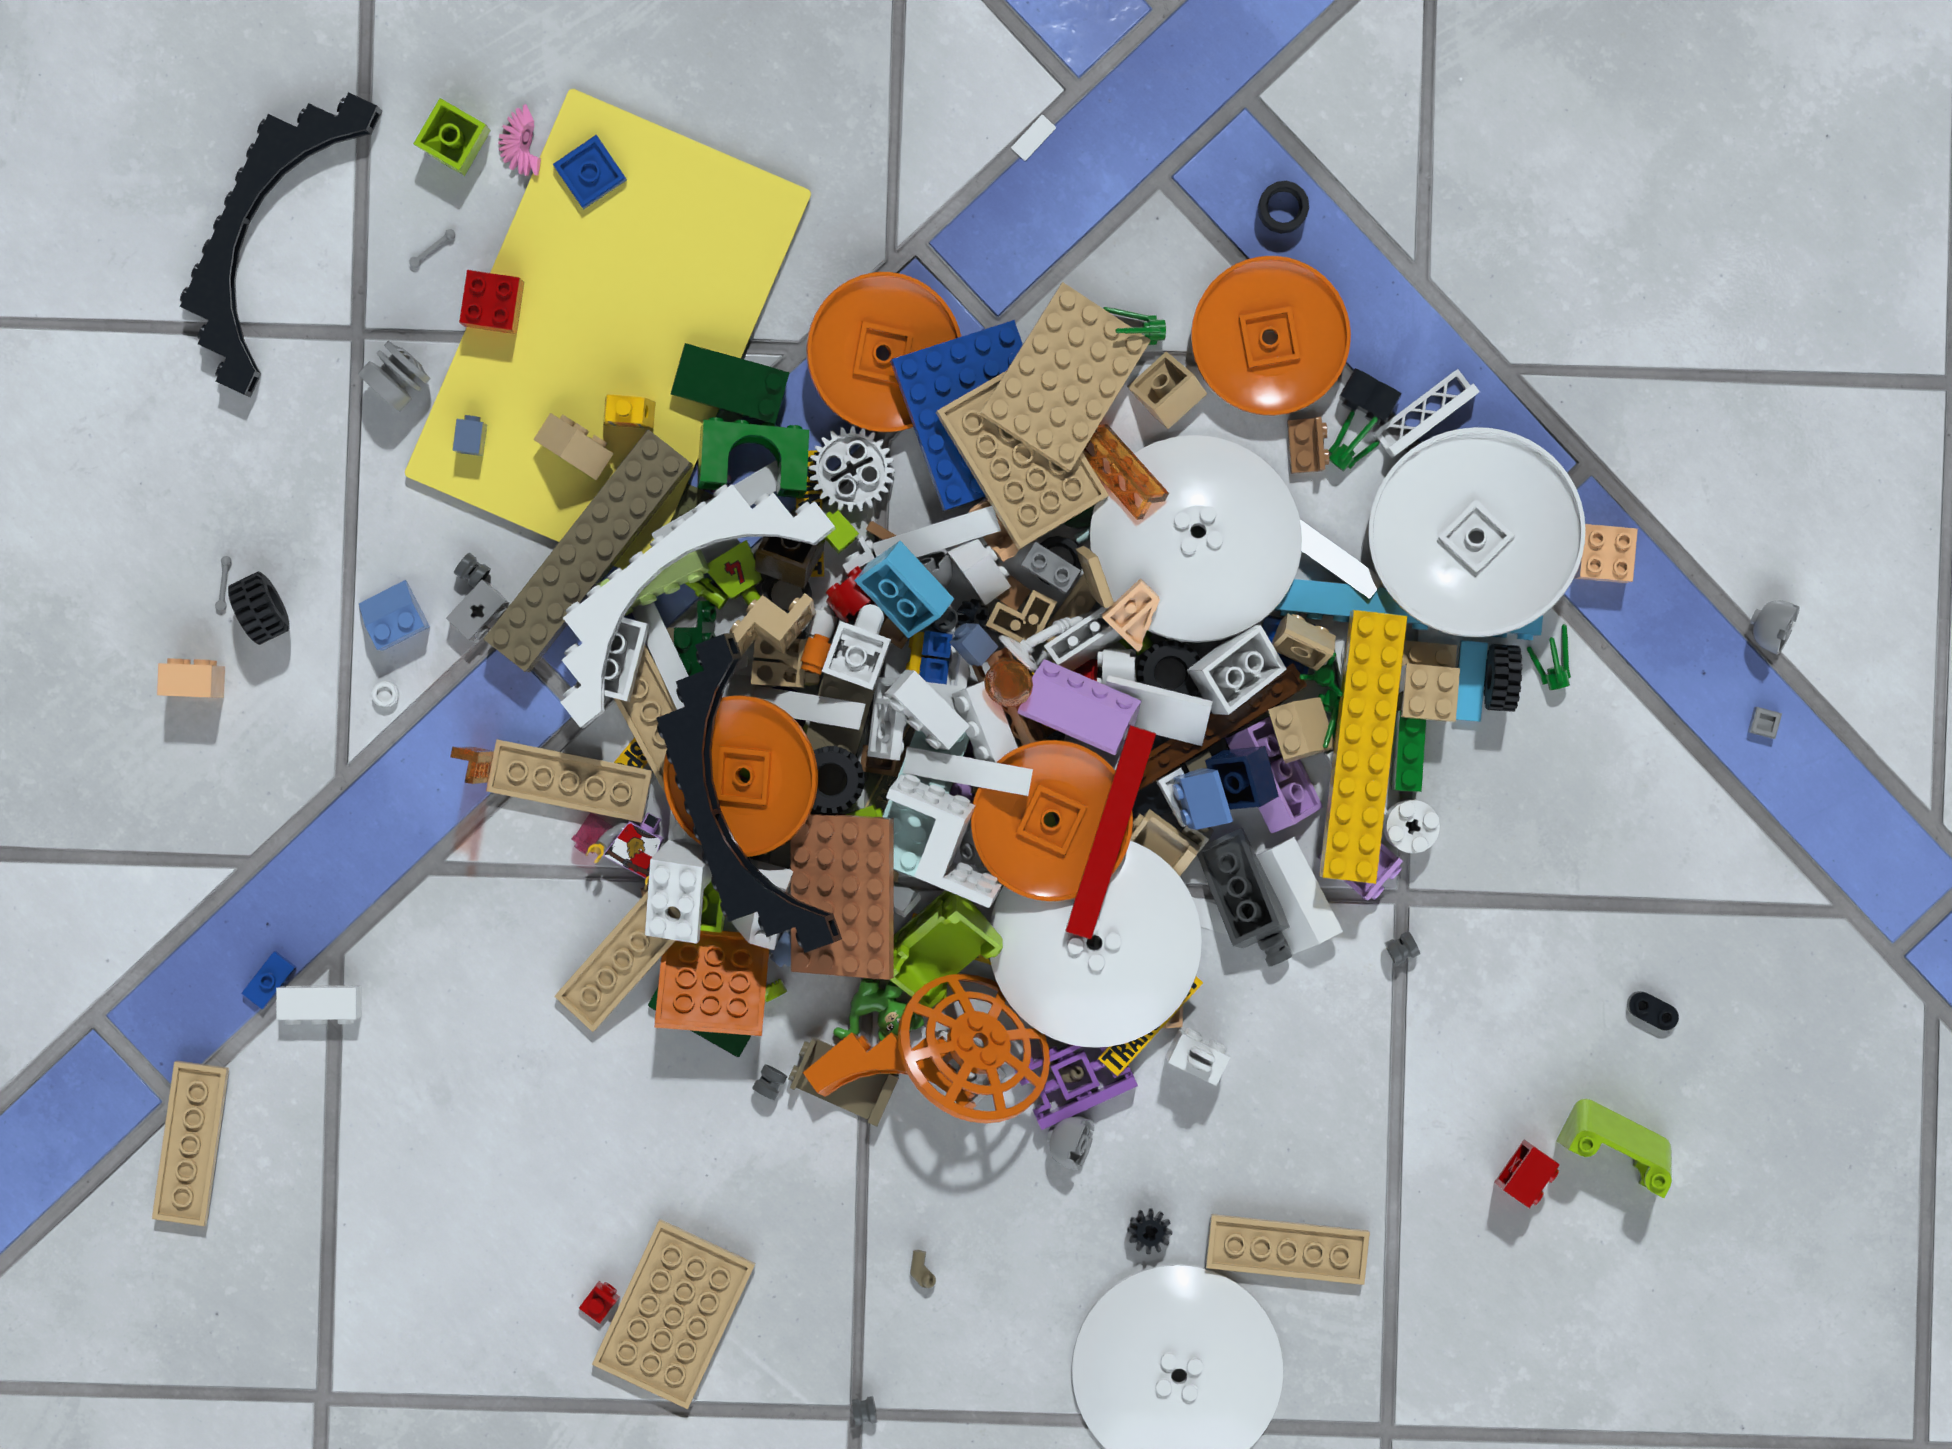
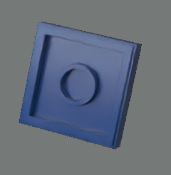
M597 135L553 164L583 210L627 181Z

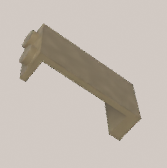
M812 1037L810 1043L805 1041L799 1053V1056L803 1057L799 1067L794 1065L788 1080L792 1081L790 1088L793 1090L798 1088L868 1119L867 1123L877 1127L899 1079V1075L877 1074L862 1077L841 1086L824 1097L815 1091L802 1072L834 1046L815 1037Z

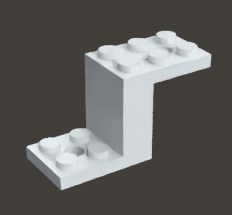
M946 632V634H953L952 639L955 637V632ZM951 645L950 658L937 657L939 660L949 661L947 685L927 683L959 713L955 707L952 693L967 687V681L970 678V667ZM878 677L867 756L900 760L904 750L902 738L903 730L907 723V716L903 712L899 713L889 704L890 699L884 694L897 678Z
M901 774L889 788L886 798L936 819L914 877L990 908L999 894L1002 884L991 874H981L973 871V868L965 863H954L975 805L971 804L970 800L960 795L952 796L945 793V790L937 785L928 786L921 783L920 779L913 775L906 774L904 776Z
M671 809L668 841L650 859L645 935L698 943L700 940L703 891L710 883L712 874L709 866L703 860L702 845L684 831L675 819ZM668 907L678 908L681 914L680 918H672L668 913Z

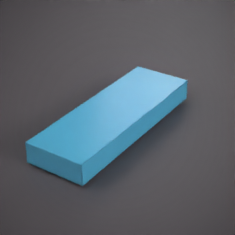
M1460 641L1458 660L1460 676L1456 720L1481 722L1488 643Z

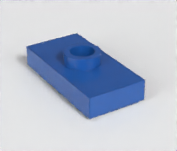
M274 951L241 994L259 1008L264 1009L276 994V988L285 983L296 966L277 951Z

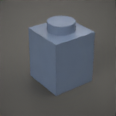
M465 415L464 420L456 419L453 451L483 456L487 424L480 422L481 417Z
M966 623L961 625L955 631V637L949 642L969 665L982 666L998 648V645L979 624Z

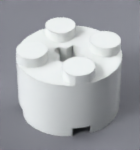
M1104 649L1103 652H1098L1097 666L1099 667V672H1102V678H1097V682L1106 685L1108 675L1136 682V650Z
M1411 799L1399 801L1387 810L1388 813L1384 815V835L1389 844L1397 850L1407 853L1424 852L1438 838L1440 831L1439 817L1432 807L1422 801ZM1415 820L1416 830H1411L1408 833L1409 828L1405 826L1406 823Z

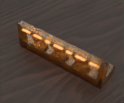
M1102 424L1097 427L1082 452L1094 472L1137 520L1143 519L1150 505L1165 501L1169 492L1108 424ZM1090 441L1094 445L1095 456H1092L1087 450ZM1103 458L1109 461V474L1104 470ZM1119 475L1125 479L1126 491H1123L1119 486ZM1134 493H1137L1143 500L1139 508L1135 505Z
M472 746L452 747L451 758L469 761L465 783H488L494 751Z

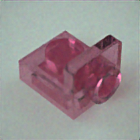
M590 812L578 832L571 838L576 842L574 847L586 854L589 846L595 844L613 826Z

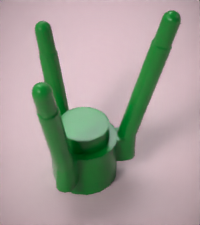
M1103 308L1115 315L1147 321L1143 322L1142 327L1117 328L1115 332L1118 334L1142 333V335L1151 340L1148 345H1157V341H1164L1166 338L1165 320L1157 319V315H1143L1115 308Z
M1353 411L1349 413L1334 444L1328 450L1331 453L1329 460L1342 471H1345L1347 467L1351 469L1356 462L1380 444V441L1376 440L1354 456L1355 452L1353 449L1378 421L1377 417H1374L1349 446L1343 443L1339 447L1355 415Z
M1563 624V665L1559 663L1553 637L1549 638L1554 667L1547 669L1548 674L1545 673L1533 649L1527 647L1530 658L1541 676L1542 684H1548L1549 690L1570 686L1569 678H1571L1569 670L1567 625Z
M1335 652L1327 664L1322 665L1317 671L1315 670L1314 674H1301L1299 676L1301 680H1315L1319 686H1329L1339 697L1343 695L1342 691L1333 683L1335 672L1332 669V665L1336 658Z
M1327 690L1325 696L1322 694L1318 696L1321 697L1325 713L1331 716L1323 743L1324 748L1328 747L1332 735L1334 739L1337 727L1340 697L1332 690Z

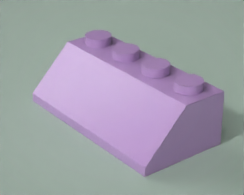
M1044 659L1030 681L1019 706L1018 714L1116 755L1126 739L1129 726L1136 724L1141 700Z
M1270 716L1225 738L1229 749L1266 747L1279 797L1258 808L1271 834L1292 826L1323 808L1301 760L1285 764Z

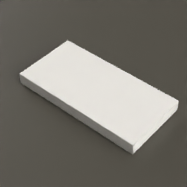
M1108 675L1106 686L1141 700L1135 727L1155 732L1156 735L1202 746L1213 701Z

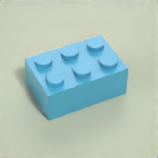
M901 540L870 561L854 580L907 638H910L939 619L954 600Z

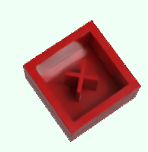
M467 270L459 323L464 327L517 334L525 282L520 277Z
M1524 1139L1494 1183L1530 1209L1532 1204L1537 1205L1544 1195L1542 1190L1548 1182L1552 1183L1559 1173L1557 1168L1560 1164Z

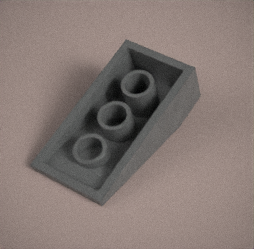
M1239 828L1205 844L1197 856L1233 946L1244 949L1290 928L1282 906L1243 828Z

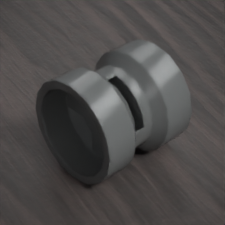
M468 553L459 562L454 570V574L459 578L468 580V585L474 588L481 580L487 578L491 568L486 564H480L474 555Z
M948 607L943 615L931 623L930 626L940 632H949L956 626L958 614L953 608Z
M1409 931L1401 934L1397 940L1391 939L1385 942L1386 949L1396 966L1404 963L1408 957L1414 958L1420 955L1419 948Z
M1282 932L1258 942L1260 949L1265 951L1267 955L1265 960L1269 967L1292 957L1290 949L1284 945L1285 938Z
M765 1064L761 1070V1078L755 1081L752 1089L769 1099L775 1100L779 1093V1086L784 1084L788 1076L780 1070Z

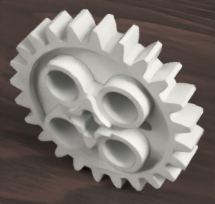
M852 426L850 433L846 434L845 429L841 427V435L837 436L831 431L832 439L830 441L824 437L822 438L825 444L823 448L815 446L819 456L812 455L810 457L816 462V465L809 466V470L816 472V475L811 476L810 480L818 481V484L813 488L814 491L823 490L820 496L821 500L827 497L830 498L828 506L831 507L837 502L838 510L841 511L844 505H848V510L852 513L854 506L857 505L859 510L863 512V504L867 503L870 508H873L872 499L875 498L881 502L882 499L879 493H889L884 485L885 483L893 484V480L887 477V474L895 473V469L889 468L887 465L894 462V459L885 457L890 452V449L880 448L884 440L881 439L875 442L876 434L874 432L867 437L865 436L866 429H862L859 434H856L855 427ZM861 445L864 447L865 453L861 458L856 459L850 455V450L853 446ZM837 457L841 460V467L838 470L831 471L827 468V462L830 458ZM867 458H873L872 462L857 468L855 476L848 473L835 482L831 481L832 477L847 471L849 463L857 466ZM868 468H873L877 471V477L872 482H867L862 477L864 470ZM846 480L854 484L853 491L847 495L839 491L840 484Z

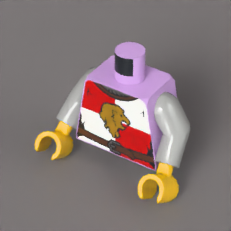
M647 812L641 825L633 821H629L628 824L619 823L607 830L595 844L589 846L585 855L588 856L590 852H595L598 857L594 863H598L601 857L604 856L645 878L644 889L647 890L649 885L650 859L664 845V838L655 833L661 819Z

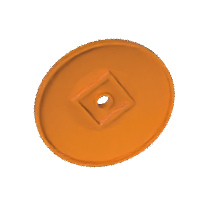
M1261 256L1247 259L1222 272L1212 281L1199 300L1191 328V344L1194 359L1200 374L1208 386L1221 399L1240 410L1269 416L1296 412L1320 399L1334 385L1342 373L1348 358L1351 342L1348 313L1342 298L1332 283L1308 264L1281 256ZM1267 330L1275 332L1277 335L1276 343L1272 345L1266 344L1262 339L1263 333Z
M874 272L860 275L832 291L819 306L813 317L806 345L810 377L825 404L848 423L876 432L906 430L912 428L913 425L890 361L894 358L959 338L961 333L957 321L946 302L923 282L910 276L893 272ZM879 346H884L889 351V357L885 361L879 360L876 356V349Z
M739 695L722 697L715 718L711 749L713 781L722 814L734 839L747 857L757 856L784 845L805 824L817 794V762L806 733L785 710L757 697ZM665 756L663 780L670 809L684 831L701 845L693 832L694 823L692 817L685 809L683 792L676 784L674 766ZM742 768H746L750 772V780L747 783L742 782L739 778V772Z
M1061 740L1031 742L1013 749L997 761V763L1033 769L1029 795L1025 796L978 787L973 801L975 808L971 815L973 841L978 855L987 870L1011 891L1024 897L1041 901L1073 899L1076 897L1115 770L1100 755L1079 744ZM1048 812L1058 814L1059 822L1056 826L1049 827L1044 823V816ZM1132 812L1112 874L1122 862L1130 843L1133 827Z

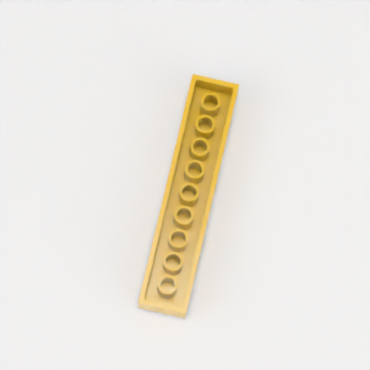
M1359 610L1350 611L1341 684L1343 695L1339 701L1319 876L1322 878L1376 884L1407 616Z

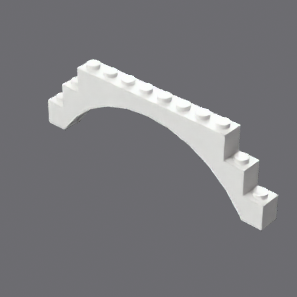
M725 484L714 492L715 498L706 504L703 501L692 510L694 514L687 520L682 518L672 525L671 529L673 531L666 537L660 535L650 543L652 548L643 554L640 551L629 560L631 564L624 570L618 568L608 576L609 582L602 587L597 585L586 594L588 598L581 604L577 601L565 610L567 615L563 619L582 644L579 646L576 643L564 652L566 657L562 661L581 686L578 688L574 685L563 694L565 699L560 703L579 727L585 728L605 712V672L611 645L623 617L648 584L664 569L689 553L721 541L743 537H781L816 545L836 529L815 501L811 504L809 502L804 503L795 511L798 515L793 518L774 493L770 496L765 493L754 502L756 507L752 509L733 484L729 487Z

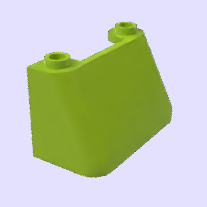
M945 890L894 934V978L890 980L912 997L930 981L946 975L958 974L980 954L986 959L996 957L1003 948V939L971 900ZM947 982L932 988L921 998L919 1003L932 1008L947 997Z
M1581 1099L1574 1105L1556 1141L1568 1150L1583 1157L1593 1156L1599 1150L1601 1144L1604 1143L1635 1159L1633 1166L1638 1169L1641 1177L1638 1183L1652 1193L1665 1198L1672 1183V1149L1670 1142L1665 1137L1593 1100Z

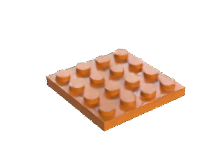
M700 930V940L698 943L676 940L661 957L654 1028L762 1036L769 949L748 943L740 932L722 931L720 933Z

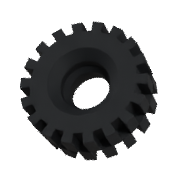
M1491 644L1489 646L1484 681V704H1486L1485 708L1487 710L1515 712L1517 709L1522 681L1521 648L1518 645Z

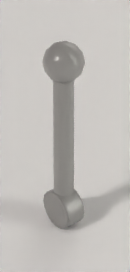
M452 229L446 230L445 235L418 257L410 258L409 264L414 268L419 267L421 260L448 239H453L455 232Z
M229 556L221 558L223 568L219 601L215 603V608L219 611H223L227 607L224 598L228 566L231 564Z

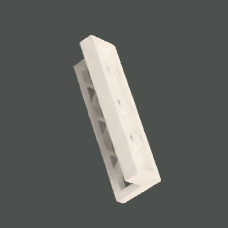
M1457 369L1386 422V424L1382 425L1373 434L1380 441V444L1389 456L1393 458L1480 391L1474 383L1470 385ZM1456 377L1465 390L1459 395L1446 394L1448 382ZM1443 387V393H1436V391ZM1428 397H1442L1439 410H1425ZM1446 398L1452 399L1447 404H1445ZM1420 403H1422V409L1415 408ZM1407 413H1421L1419 425L1416 427L1404 426ZM1425 414H1431V416L1424 420ZM1399 419H1401V424H1400V425L1394 424V423L1397 422ZM1389 427L1400 429L1398 441L1390 446L1381 433ZM1404 430H1411L1410 432H1408L1406 435L1403 436V431H1404Z

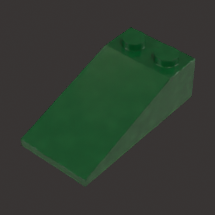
M684 343L670 395L764 423L775 424L790 373Z

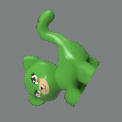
M863 978L858 992L854 994L851 1000L849 1030H844L837 1027L833 1031L834 1036L843 1040L851 1032L858 1035L860 1033V1016L871 1012L879 1013L877 1023L880 1041L891 1032L898 1036L900 1018L907 1004L897 1001L896 998L900 997L903 990L892 981L888 982L885 989H879L880 980ZM913 1013L909 1033L912 1029L923 1027L924 1019L921 1015Z

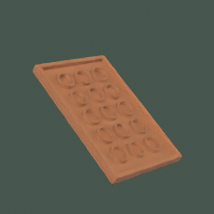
M810 813L805 824L791 839V870L793 871L791 896L801 902L833 913L842 939L804 953L803 948L799 946L796 940V927L792 928L791 972L890 980L894 978V818Z

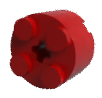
M859 566L847 574L848 579L842 584L835 583L826 591L828 595L826 603L842 622L848 624L852 620L856 622L859 611L863 606L869 604L876 605L854 581L862 571Z

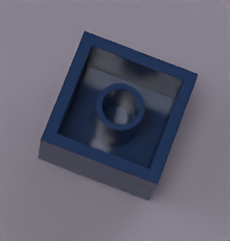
M1265 746L1223 750L1205 760L1207 769L1218 770L1230 810L1261 807L1279 797Z

